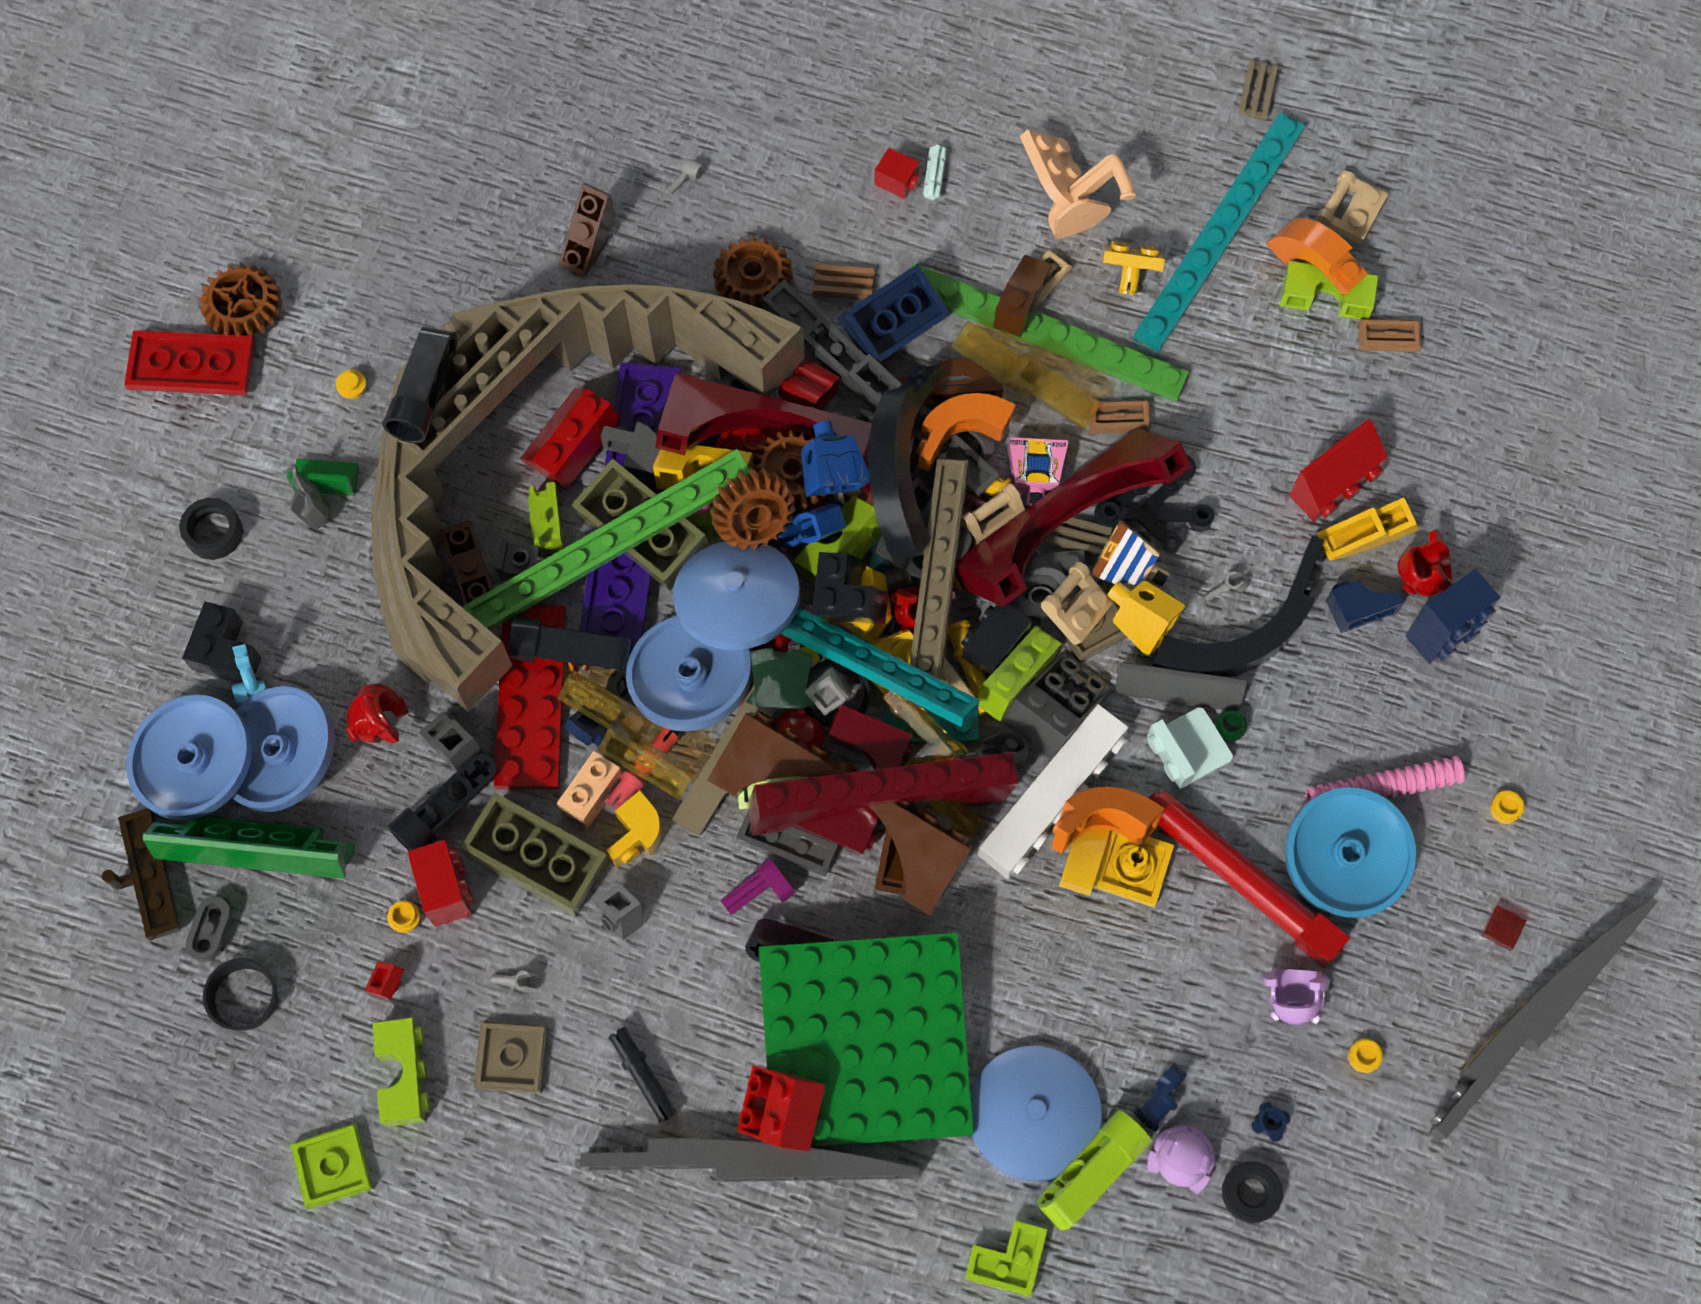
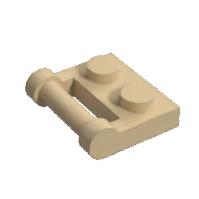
M1341 171L1337 178L1338 184L1324 209L1319 210L1315 220L1329 227L1337 234L1362 245L1389 194L1357 179L1349 171ZM1347 190L1355 193L1342 219L1336 218L1334 213Z
M1008 483L1001 488V493L974 512H967L963 515L962 525L970 532L973 548L1025 510L1017 489L1011 483ZM1006 503L1009 504V507L1007 509H1005L996 517L988 521L983 526L979 527V522H981L986 517L994 513L996 510L1004 506Z
M1075 562L1069 569V575L1052 595H1048L1041 602L1042 610L1074 646L1086 638L1114 603L1089 575L1088 567L1081 562ZM1078 584L1081 588L1080 592L1063 611L1061 603Z

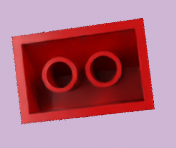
M574 388L523 453L520 460L544 477L555 482L564 490H567L602 445L601 434L604 426L613 428L619 423L621 418L608 401L588 389Z
M1367 419L1299 472L1289 496L1313 522L1321 516L1328 518L1338 509L1340 501L1344 498L1348 501L1361 491L1362 488L1360 486L1367 480L1372 483L1383 474L1384 469L1382 467L1388 457L1374 423Z

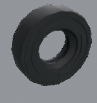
M1246 1161L1234 1166L1225 1176L1222 1184V1199L1227 1210L1236 1219L1246 1223H1261L1270 1219L1279 1210L1283 1200V1186L1278 1175L1269 1166L1260 1162ZM1255 1179L1263 1185L1265 1197L1260 1204L1249 1205L1242 1200L1240 1187L1245 1180Z

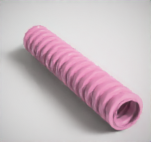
M1452 756L1450 760L1442 758L1441 762L1433 760L1431 764L1423 762L1422 766L1419 764H1414L1412 768L1404 766L1403 770L1395 768L1393 772L1385 770L1383 774L1376 772L1374 776L1371 774H1366L1364 778L1356 776L1355 780L1352 778H1347L1345 782L1337 780L1336 784L1328 782L1325 787L1322 784L1317 785L1315 789L1313 786H1309L1306 790V802L1327 791L1345 787L1370 790L1386 799L1387 796L1395 798L1397 794L1402 797L1406 795V792L1415 794L1416 790L1424 792L1426 788L1434 790L1435 786L1443 788L1445 784L1447 786H1453L1455 782L1462 784L1465 779V769L1458 756Z

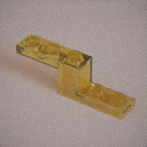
M970 321L965 323L950 346L953 350L973 361L984 371L1022 397L1034 396L1081 429H1086L1102 404L1029 353L1016 354Z
M573 670L557 699L608 729L597 751L680 800L696 771L644 741L653 723L645 718L635 706Z
M890 690L883 697L889 704L888 709L897 718L904 719L911 726L910 731L917 739L927 742L907 765L962 759L968 754L921 706ZM947 800L929 801L936 811L941 814L945 813L953 821V828L962 831L969 838L980 835L987 827L966 803Z

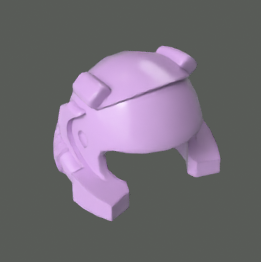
M1272 968L1268 973L1263 972V986L1271 987L1270 1005L1273 1006L1271 1017L1275 1021L1280 1019L1291 1025H1301L1309 1021L1317 1024L1321 1020V1010L1325 1003V991L1328 990L1330 984L1328 976L1319 971Z
M1190 1125L1174 1126L1160 1133L1155 1138L1156 1142L1152 1151L1150 1150L1146 1162L1147 1172L1158 1173L1160 1171L1169 1183L1179 1187H1188L1197 1195L1210 1181L1211 1177L1209 1175L1213 1166H1215V1153L1211 1142L1203 1134V1131Z

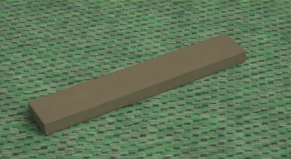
M771 656L673 816V821L700 837L727 793L707 781L742 718L745 713H756L757 710L772 718L799 675L797 670Z

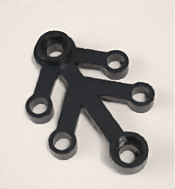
M1177 478L1171 482L1176 485L1175 489H1169L1166 487V483H1162L1161 488L1138 508H1127V506L1138 495L1146 494L1150 486L1124 492L1117 499H1105L1096 505L1094 518L1098 524L1111 528H1116L1118 522L1122 520L1133 530L1135 529L1127 521H1138L1162 544L1165 552L1172 554L1179 550L1182 542L1181 537L1177 533H1169L1158 522L1189 523L1192 529L1202 532L1211 527L1214 520V512L1209 506L1204 504L1196 505L1192 510L1159 509L1158 507L1166 499L1178 494L1181 482ZM1106 509H1112L1114 510L1115 515L1108 516L1105 514L1104 511ZM1204 512L1207 514V518L1201 519L1197 516V513ZM1137 532L1149 543L1151 542L1150 536L1146 532ZM1172 539L1176 541L1177 545L1171 547L1166 541Z

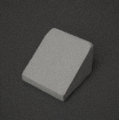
M835 667L828 669L805 690L807 696L824 715L848 701L852 692L851 686Z

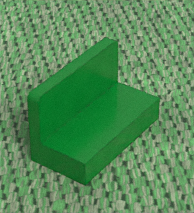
M297 458L296 465L301 478L313 485L316 484L320 493L355 496L359 474L357 463ZM289 471L287 479L295 491L296 488L293 485L294 477L292 472Z

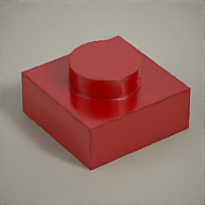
M377 961L364 991L373 996L391 1000L393 994L400 987L404 969L395 964Z

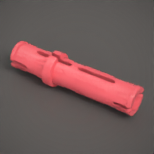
M662 727L659 734L628 772H623L620 777L622 780L610 795L605 798L604 801L609 807L615 803L613 810H617L636 791H641L644 788L643 782L679 740V737L674 732L668 737L670 730Z

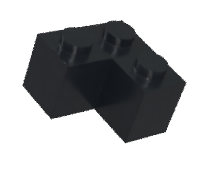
M819 552L812 615L827 621L885 624L889 593L874 586H861L864 560L848 553Z
M204 601L182 657L191 670L236 683L243 681L240 671L236 666L235 655L232 647L244 644L236 641L243 621L235 609ZM245 644L253 672L256 674L261 657L253 646Z
M1009 604L1004 607L999 605L993 607L990 605L980 619L983 623L976 631L971 629L961 642L963 645L962 658L988 677L1030 633L1032 621Z

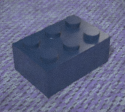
M916 264L844 312L837 319L854 345L866 356L870 354L880 363L951 314L919 265Z
M1475 568L1428 602L1405 636L1429 664L1438 658L1444 661L1457 650L1456 647L1460 643L1464 642L1467 644L1480 634L1479 630L1488 623L1487 619L1496 612L1494 606L1501 597Z

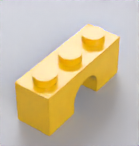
M694 445L687 450L684 456L660 449L653 465L657 489L666 490L734 450ZM739 451L750 470V467L754 466L752 452Z

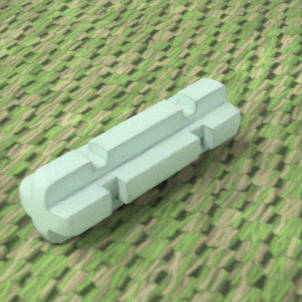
M934 145L929 150L928 159L931 161H928L925 178V184L927 185H924L923 196L931 201H935L941 195V185L939 184H942L945 162L942 160H946L947 150L940 145Z

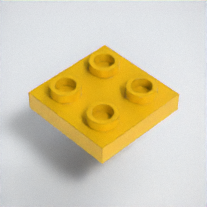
M1111 241V246L1104 245L1103 263L1123 266L1120 287L1118 289L1119 293L1126 294L1128 282H1130L1129 295H1137L1141 269L1163 271L1165 258L1163 253H1159L1158 247L1141 245L1140 250L1131 249L1129 243Z
M1110 830L1093 888L1155 908L1174 845L1149 837L1139 847L1123 835Z

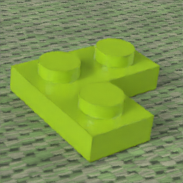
M1014 1220L1006 1254L973 1245L964 1280L1031 1298L1047 1229Z

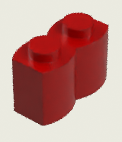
M809 360L803 366L799 364L790 379L786 378L781 383L778 395H780V399L787 402L821 410L837 393L841 376Z

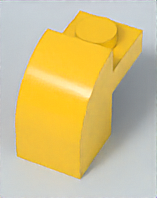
M638 791L615 810L618 820L629 831L606 850L609 859L617 868L623 863L628 865L639 856V850L642 847L651 857L661 842L662 827L658 813L642 792Z

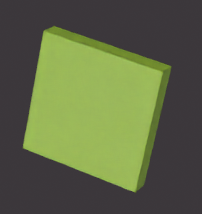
M356 1123L290 1144L306 1210L373 1190Z

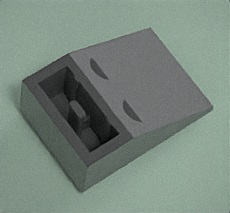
M1064 651L1015 699L1003 723L1012 730L1021 733L1030 744L1052 760L1098 704L1101 706L1114 688Z

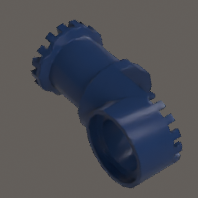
M1174 1062L1155 1083L1156 1086L1152 1089L1153 1095L1141 1108L1136 1107L1133 1111L1135 1116L1139 1120L1142 1119V1123L1146 1122L1145 1126L1153 1132L1159 1129L1158 1124L1170 1110L1175 1111L1178 1108L1170 1095L1188 1074Z

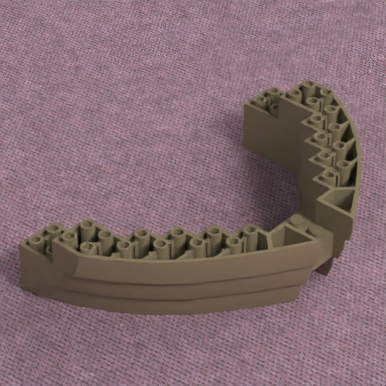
M632 284L569 288L496 302L454 313L442 330L456 333L457 348L436 403L434 418L425 441L421 443L401 441L388 434L385 430L381 439L372 507L373 570L383 621L396 657L428 684L433 681L468 712L512 667L503 642L440 589L448 580V577L436 553V550L444 540L440 531L443 527L435 509L446 499L435 469L549 354L568 370L572 371L592 351L614 369L633 348L654 365H657L675 346H678L719 380H722L729 372L751 391L769 397L805 359L804 331L802 327L766 310L734 299L683 288ZM408 360L402 366L400 372L397 373L391 399L395 397Z

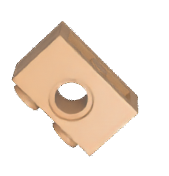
M593 751L558 800L557 805L560 812L588 830L606 804L605 798L610 795L622 780L620 778L622 775L620 767Z

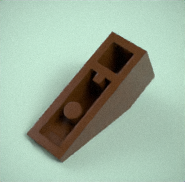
M1024 254L1008 281L996 307L993 328L1018 337L1022 336L1050 273L1052 264Z

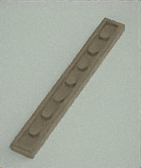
M937 459L928 523V534L931 539L925 547L910 664L940 680L942 679L967 487L968 460Z

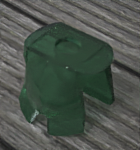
M772 648L750 652L755 689L746 700L747 703L757 706V708H797L800 710L814 705L805 692L813 659L810 653L796 649H790L788 652H776Z

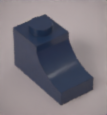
M1346 580L1334 585L1326 599L1327 605L1341 633L1397 614L1404 604L1400 592L1389 594L1377 593L1363 586L1361 580L1352 583Z

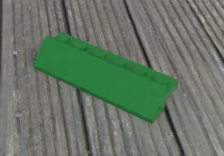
M213 816L192 819L187 826L154 822L143 833V841L154 859L346 879V866L355 854V843L323 840V828Z

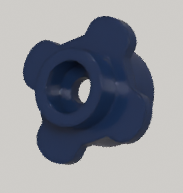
M1268 1102L1262 1103L1259 1106L1260 1113L1257 1120H1254L1251 1124L1252 1130L1256 1134L1263 1133L1269 1136L1272 1142H1278L1283 1138L1282 1131L1286 1124L1290 1122V1115L1287 1111H1281L1278 1108L1272 1107ZM1269 1119L1274 1121L1273 1125L1268 1124Z

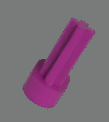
M770 858L756 867L758 870L756 874L720 900L731 916L769 887L782 903L795 894L791 885Z

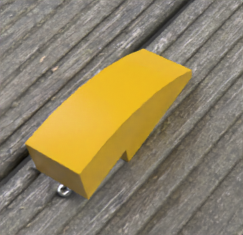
M1403 497L1377 510L1374 507L1318 532L1317 535L1318 538L1324 540L1322 546L1329 561H1334L1390 543L1419 529Z
M1090 830L1076 839L1071 845L1059 883L1060 887L1090 896L1110 830Z

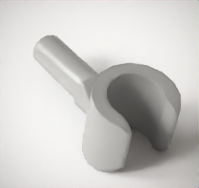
M692 159L687 160L683 165L682 173L667 188V191L672 194L688 177L698 180L704 171L702 164Z
M1232 571L1227 574L1225 583L1208 592L1204 597L1208 602L1231 589L1242 592L1247 589L1249 584L1246 581H1242L1235 586V580L1243 574L1238 571Z
M524 970L512 976L493 974L491 982L511 984L522 991L536 992L537 988L529 987L528 981L532 976L539 977V975Z

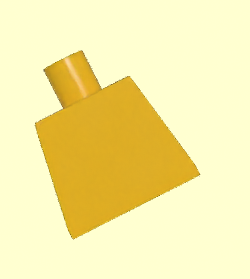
M1118 581L1107 594L1110 599L1120 606L1113 618L1114 624L1147 657L1161 645L1164 635L1168 636L1186 607L1183 603L1147 581H1141L1132 591Z

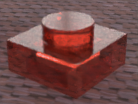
M1496 905L1481 936L1511 951L1514 949L1527 920Z

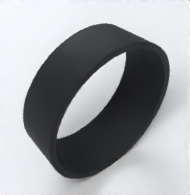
M830 659L819 662L808 671L803 679L800 691L801 703L805 713L816 718L824 727H830L831 723L819 716L814 708L813 701L807 696L805 690L831 667L846 668ZM859 675L864 686V698L858 712L865 714L870 702V687L867 679Z
M248 958L232 959L219 965L208 977L203 990V1004L207 1015L217 1025L229 1030L247 1031L259 1027L272 1015L277 1004V988L271 973L261 963ZM242 969L259 971L269 979L272 985V998L269 1007L258 1020L249 1025L241 1027L229 1025L219 1016L216 1009L215 996L219 985L228 975Z

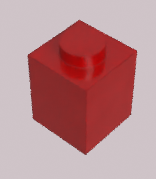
M889 147L874 170V185L903 199H906L910 190L915 191L921 180L919 161Z

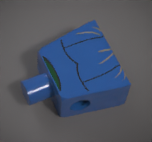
M821 421L814 424L813 428L816 438L806 444L801 451L806 497L858 491L870 482L869 471L854 437L850 434L835 436L831 421Z

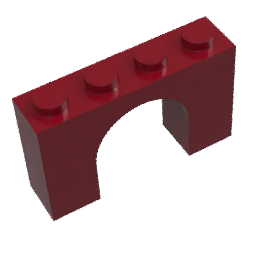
M844 705L838 707L826 735L827 738L862 753L870 762L873 770L899 767L901 761H908L914 746L909 743L912 734ZM868 806L823 816L793 827L835 843L850 852L862 855L865 849L870 851L874 845L877 833L873 832V829L880 818Z

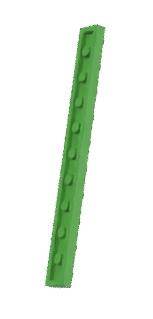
M919 265L949 312L1177 402L1188 377V371L1034 310L1021 337L993 328L996 307L1001 297Z
M738 449L464 605L462 608L488 630H491L514 617V615L516 616L713 502L712 497L720 495L718 486L726 487L728 485L727 478L737 479L738 471L747 475L749 468Z

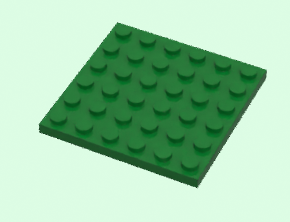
M958 932L759 947L767 1068L825 1084L810 1147L973 1136Z

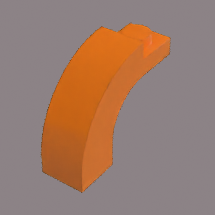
M1296 218L1291 220L1266 243L1285 265L1293 259H1303L1316 266L1343 296L1368 274L1349 253L1353 247L1329 227L1311 219Z
M983 393L963 394L944 401L933 409L922 423L920 436L923 438L916 450V454L919 455L918 467L929 472L944 443L950 437L960 432L975 431L1000 442L1013 419L1016 404L1003 398Z
M1096 787L1083 790L1065 801L1060 819L1052 831L1055 837L1051 848L1063 854L1079 836L1094 829H1107L1117 832L1140 847L1157 829L1164 808L1139 793L1123 788Z

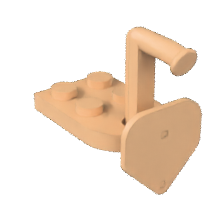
M1029 129L1020 136L1043 188L1054 201L1049 212L1048 221L1055 239H1061L1093 228L1110 214L1111 208L1108 203L1091 200L1089 196L1113 176L1121 191L1120 200H1132L1138 196L1119 156L1114 154L1108 155L1081 177V169L1074 162L1070 154V146L1065 139Z

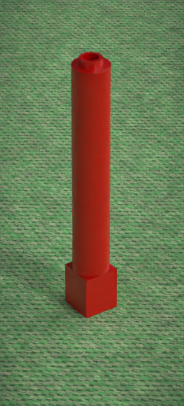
M1166 790L1161 793L1154 791L1149 799L1164 808L1158 824L1161 829L1296 941L1293 944L1323 969L1349 941L1350 937L1321 913H1318V915L1314 914Z

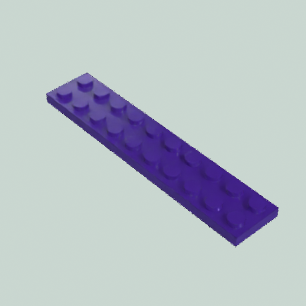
M621 362L614 409L621 420L616 426L625 427L634 433L637 422H640L651 428L657 436L675 372L681 374V368ZM607 450L605 466L613 458L624 467L627 454ZM642 482L656 495L664 491V489H657L654 484ZM624 553L590 572L587 577L579 631L631 638L630 655L644 633L652 576Z

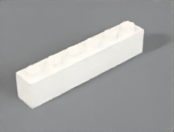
M1098 704L979 847L978 856L1007 879L1014 872L1019 875L1030 861L1027 855L1033 848L1039 851L1050 837L1046 832L1060 819L1065 801L1076 793L1089 789L1086 783L1092 776L1099 778L1108 766L1105 760L1112 752L1117 755L1128 741L1125 738L1128 726Z

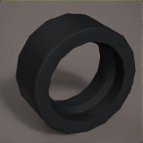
M208 497L197 500L187 507L181 516L179 524L181 538L192 553L202 559L215 560L226 557L235 551L241 542L243 534L242 523L237 513L229 503L218 498ZM214 513L225 516L228 520L229 528L223 538L211 544H202L196 540L193 532L200 519Z

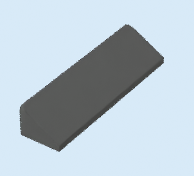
M1122 662L1117 672L1115 693L1118 695L1239 711L1247 680Z

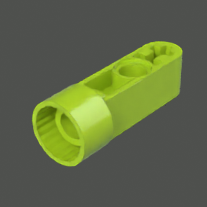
M1119 1109L1098 1130L1099 1133L1042 1192L1037 1200V1206L1061 1231L1075 1225L1131 1164H1134L1153 1143L1143 1128Z

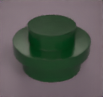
M1227 710L1217 717L1215 727L1223 740L1234 742L1245 735L1247 722L1241 713Z

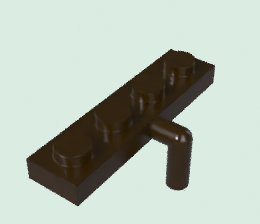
M147 808L118 817L131 873L118 876L112 870H105L102 873V880L115 890L134 885L145 936L149 941L181 931L165 860L154 859L143 841V833L155 822L153 811Z

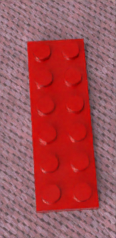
M531 606L516 615L541 619V625L566 629V606ZM513 617L502 623L501 641L507 654ZM536 658L535 663L510 660L512 667L499 679L494 787L496 790H559L565 662Z

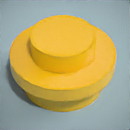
M346 370L336 379L338 393L348 399H356L362 396L367 386L364 375L358 370Z
M407 900L398 901L393 904L387 914L390 927L399 933L413 931L418 926L421 918L418 907L413 902Z

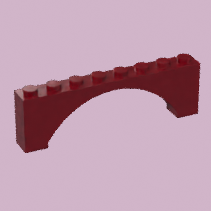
M675 372L658 427L655 448L685 456L689 448L707 438L743 428H770L788 432L792 429L797 435L804 431L806 438L811 439L816 437L813 428L814 424L821 421H831L835 436L850 434L854 437L869 471L868 451L872 422L845 417L841 414L818 410L810 406L787 402L783 399L772 398L752 391H745L726 386L722 383H714ZM911 434L910 455L913 447L915 434ZM869 482L863 489L868 496L866 503L873 504Z
M1134 430L976 545L957 561L955 574L962 589L1004 607L1027 590L1023 577L1029 559L1043 540L1065 521L1086 508L1115 495L1145 486L1161 483L1170 484L1189 470L1191 465L1182 443L1144 430Z
M1013 752L756 784L747 806L753 836L784 832L785 829L823 816L887 803L947 800L968 803L972 807L1000 804L1007 799L1018 785Z

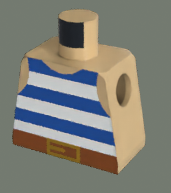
M1122 520L1118 522L1091 569V575L1114 584L1119 581L1130 590H1133L1141 581L1145 580L1161 589L1170 572L1155 564L1160 551Z

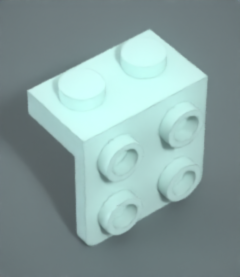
M1200 707L1168 724H1165L1163 719L1152 724L1147 735L1150 748L1156 755H1159L1164 763L1167 776L1171 781H1175L1179 789L1227 765L1233 758L1231 751L1210 717Z

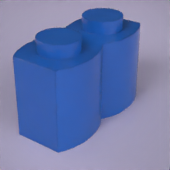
M827 503L817 508L809 507L807 510L792 513L794 522L785 523L787 532L780 531L778 533V543L782 547L790 548L803 542L814 543L842 531L846 527L840 505Z

